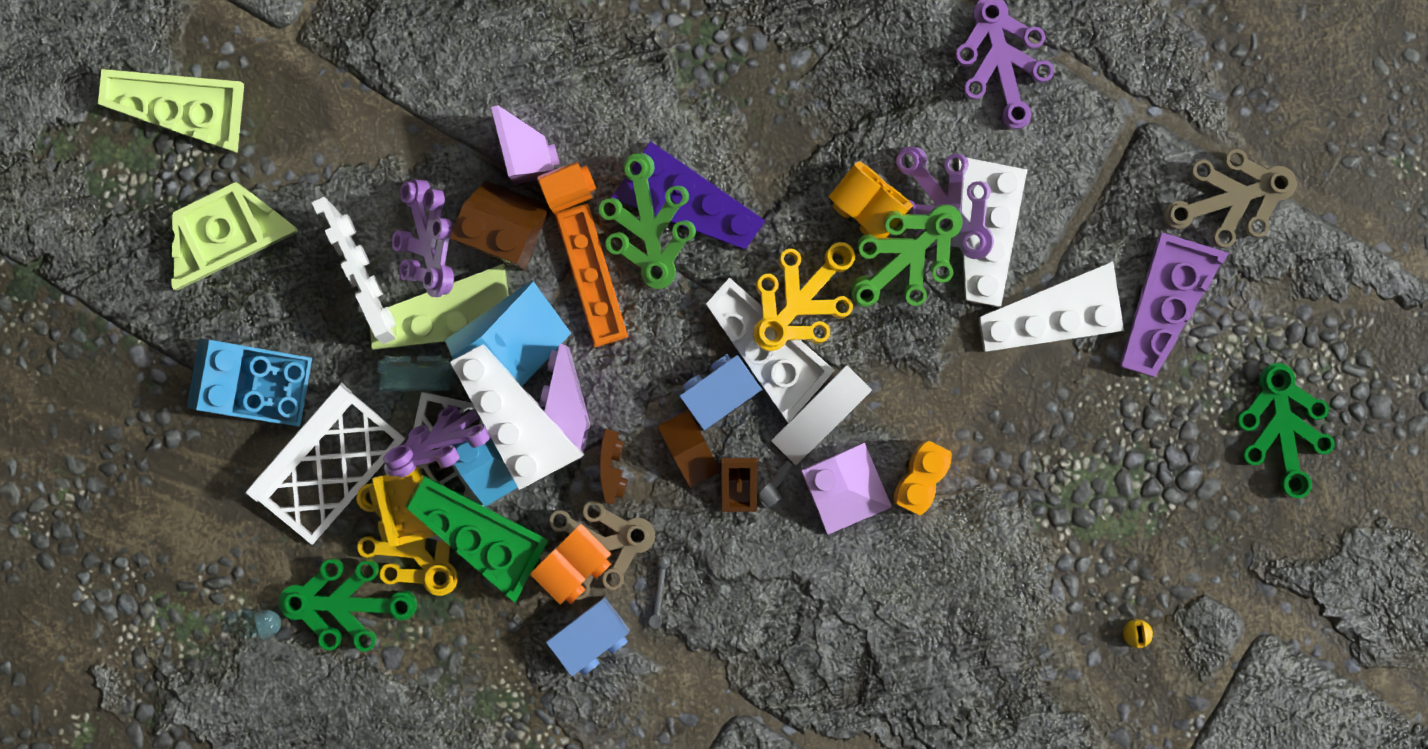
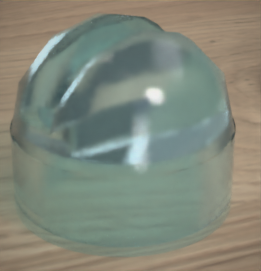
M271 610L253 613L260 639L264 640L275 636L281 627L279 615Z

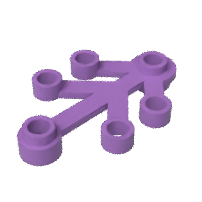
M979 0L973 11L976 26L966 43L957 49L955 53L956 62L964 67L972 65L977 59L976 49L987 33L989 34L992 47L975 76L965 84L964 94L970 100L980 99L985 94L986 83L997 66L1007 104L1001 114L1002 122L1011 130H1020L1029 123L1031 110L1020 99L1012 64L1031 74L1033 80L1037 83L1048 82L1054 74V68L1050 62L1045 60L1038 62L1006 43L1003 30L1022 39L1024 46L1031 50L1041 47L1045 41V33L1039 27L1029 28L1008 15V7L1003 0ZM992 7L996 9L998 15L994 19L988 18L985 10ZM1028 34H1038L1040 37L1039 43L1032 44L1028 40ZM967 49L971 51L972 59L970 61H965L961 58L960 52ZM1037 67H1046L1048 77L1042 78L1038 76ZM977 83L981 87L980 94H972L969 91V85ZM1012 109H1021L1023 119L1015 120L1011 115Z
M919 147L903 148L896 158L898 169L903 174L913 175L937 206L943 204L954 206L962 216V228L956 236L951 238L950 246L959 247L962 253L971 259H980L987 256L994 245L992 232L985 226L986 203L991 194L988 183L975 181L968 186L967 196L972 201L971 218L969 221L962 213L964 174L969 166L968 159L962 154H952L945 160V169L949 173L947 195L925 168L927 164L925 152ZM908 154L914 159V163L910 168L905 164V157ZM955 158H958L962 164L959 171H955L952 167V161ZM977 185H980L984 190L981 198H977L974 194V188ZM909 200L913 204L910 214H929L932 209L937 207L934 205L915 204ZM945 218V219L941 220V221H950V222H951V220L948 219V218ZM919 229L916 233L915 238L919 234H921L925 229ZM973 235L980 239L978 248H974L970 244V239ZM936 240L928 248L935 246Z
M411 179L409 182L402 184L400 198L402 202L412 209L419 239L413 237L411 232L397 230L392 238V247L397 252L408 253L411 251L424 256L427 268L420 267V263L417 260L404 259L399 268L400 278L407 281L418 280L423 282L428 295L438 298L449 294L454 283V274L451 267L445 266L448 243L453 226L450 219L440 218L445 202L443 191L430 189L427 181ZM424 208L429 210L428 221Z
M449 406L438 414L439 419L431 432L427 425H420L412 429L408 434L409 438L405 445H399L391 449L383 457L386 474L388 476L404 477L412 473L417 465L437 461L441 468L449 467L456 463L460 457L453 444L468 441L472 448L485 444L490 436L483 424L464 429L480 418L476 409L462 416L457 406Z

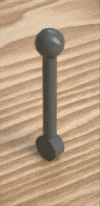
M664 555L658 557L656 561L659 571L653 615L649 617L648 621L650 627L654 629L659 628L663 622L660 610L666 568L670 565L669 558Z

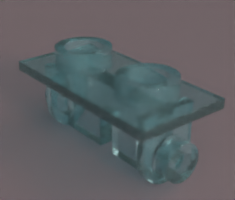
M443 355L417 356V364H411L410 356H386L385 359H379L378 371L382 373L379 391L450 390L453 371L450 358H444Z

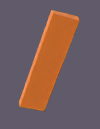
M589 204L555 213L594 347L629 338Z

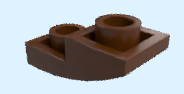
M605 429L600 456V476L605 501L613 505L616 498L623 499L628 479L622 477L623 469L611 466L612 460L619 461L625 441L619 440L620 432Z

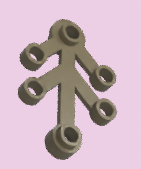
M1234 149L1224 156V166L1232 172L1239 170L1257 180L1258 183L1245 186L1214 170L1210 161L1200 160L1192 165L1190 169L1191 177L1197 182L1205 181L1226 193L1189 205L1184 201H1175L1164 209L1163 221L1168 228L1181 230L1189 226L1195 217L1231 206L1220 228L1216 229L1212 234V242L1216 247L1227 248L1233 245L1236 240L1234 231L1250 200L1264 196L1255 217L1250 218L1245 224L1246 233L1252 238H1259L1268 232V219L1277 202L1288 199L1295 192L1297 186L1296 177L1290 169L1284 166H1274L1266 169L1248 160L1245 152L1240 149ZM1233 154L1238 155L1241 159L1238 167L1233 166L1230 162V157ZM1198 165H1204L1207 168L1208 173L1206 177L1198 175ZM1276 177L1284 180L1285 186L1283 189L1276 188L1274 184ZM1177 208L1185 212V219L1183 221H1178L1174 216ZM1254 221H1259L1262 224V231L1260 233L1253 231L1252 223ZM1221 231H1225L1229 235L1227 244L1219 241L1218 235Z
M596 500L590 501L583 509L585 518L591 522L601 521L617 531L618 534L604 537L586 526L584 527L608 551L623 547L613 568L608 569L602 578L603 584L607 589L616 590L622 586L624 573L634 555L647 551L653 545L655 530L646 519L633 518L626 521L606 510L601 502ZM595 504L600 507L601 514L599 517L592 518L589 516L588 507ZM564 510L555 511L549 519L551 528L558 532L565 531L571 534L580 525L579 522L571 519L569 513ZM557 514H563L566 517L567 524L564 527H557L555 525L554 518ZM634 529H641L644 532V539L641 542L632 540L631 532ZM543 551L539 559L543 561L550 553ZM612 572L617 573L620 577V582L614 586L607 582V575ZM592 575L583 582L586 586V592L580 595L577 600L584 599L589 594L590 583L594 578Z

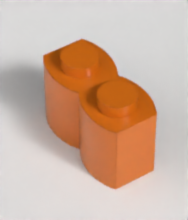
M578 161L538 176L547 203L553 213L592 199L591 191L596 190L587 165L580 167Z
M580 524L530 575L560 605L565 600L571 605L586 590L581 584L590 575L597 579L611 565L607 559L612 554Z

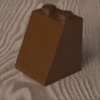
M484 181L463 204L450 238L464 248L525 271L550 207L542 202Z

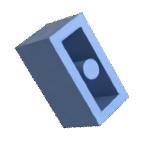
M726 354L711 365V368L714 370L713 373L704 379L698 374L682 385L685 392L680 397L704 430L762 390L738 355L731 359Z
M603 597L549 638L546 643L571 676L579 671L584 676L600 663L597 657L608 650L610 654H613L628 642L624 636L629 633L630 629L609 601Z

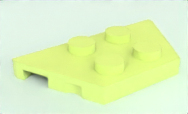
M237 182L230 184L173 212L172 230L175 233L172 243L174 279H171V285L173 290L178 291L297 233L298 230L293 224Z

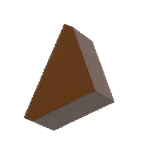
M689 410L658 426L690 488L721 472Z
M757 457L721 458L722 512H757Z

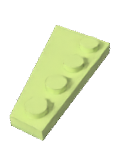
M101 69L99 105L238 153L244 84L242 82Z
M505 264L454 282L452 290L447 295L436 298L429 296L428 293H424L388 307L396 322V326L392 328L396 339L382 344L374 336L370 328L372 349L379 350L445 342L448 337L509 296Z

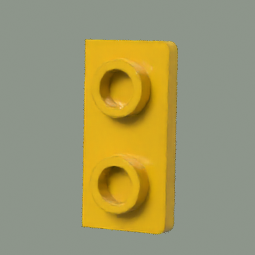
M416 467L412 473L404 477L384 475L372 478L374 485L369 487L374 507L379 506L382 520L378 521L380 536L383 542L388 541L390 548L436 536L430 528L405 507L421 477L420 467Z

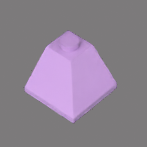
M500 106L491 107L508 176L515 185L538 180V176L555 170L554 166L560 164L555 144L548 145L545 136Z
M865 443L800 470L827 534H831L892 507Z

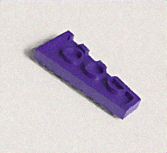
M650 141L643 153L649 155L654 162V172L648 179L655 216H657L666 202L665 194L667 190L673 186H683L689 193L688 202L679 207L670 222L676 224L677 222L688 220L694 224L696 232L746 250L765 223V220ZM637 161L632 167L635 174L639 175L642 171V166ZM626 176L611 198H616L621 204L638 209L633 181ZM674 190L672 193V199L676 203L682 201V194L678 190Z

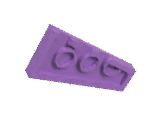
M1163 232L1159 234L1119 367L1150 377L1157 375L1178 340L1180 332L1196 310L1195 307L1209 288L1220 265L1227 258L1228 252Z

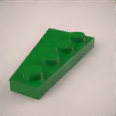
M421 475L405 505L412 514L514 603L548 542L547 538L424 475Z

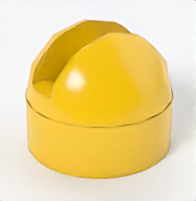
M1130 620L1123 628V638L1132 647H1146L1152 640V628L1143 620ZM1136 626H1142L1143 642L1138 643Z

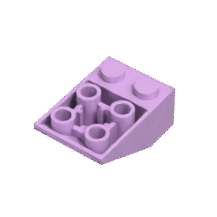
M559 344L558 351L552 350L547 371L553 372L550 386L544 385L540 406L545 407L544 412L584 454L590 421L570 348Z

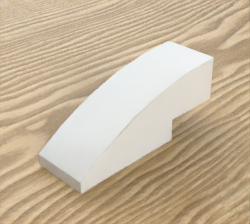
M846 365L771 441L797 465L872 389Z

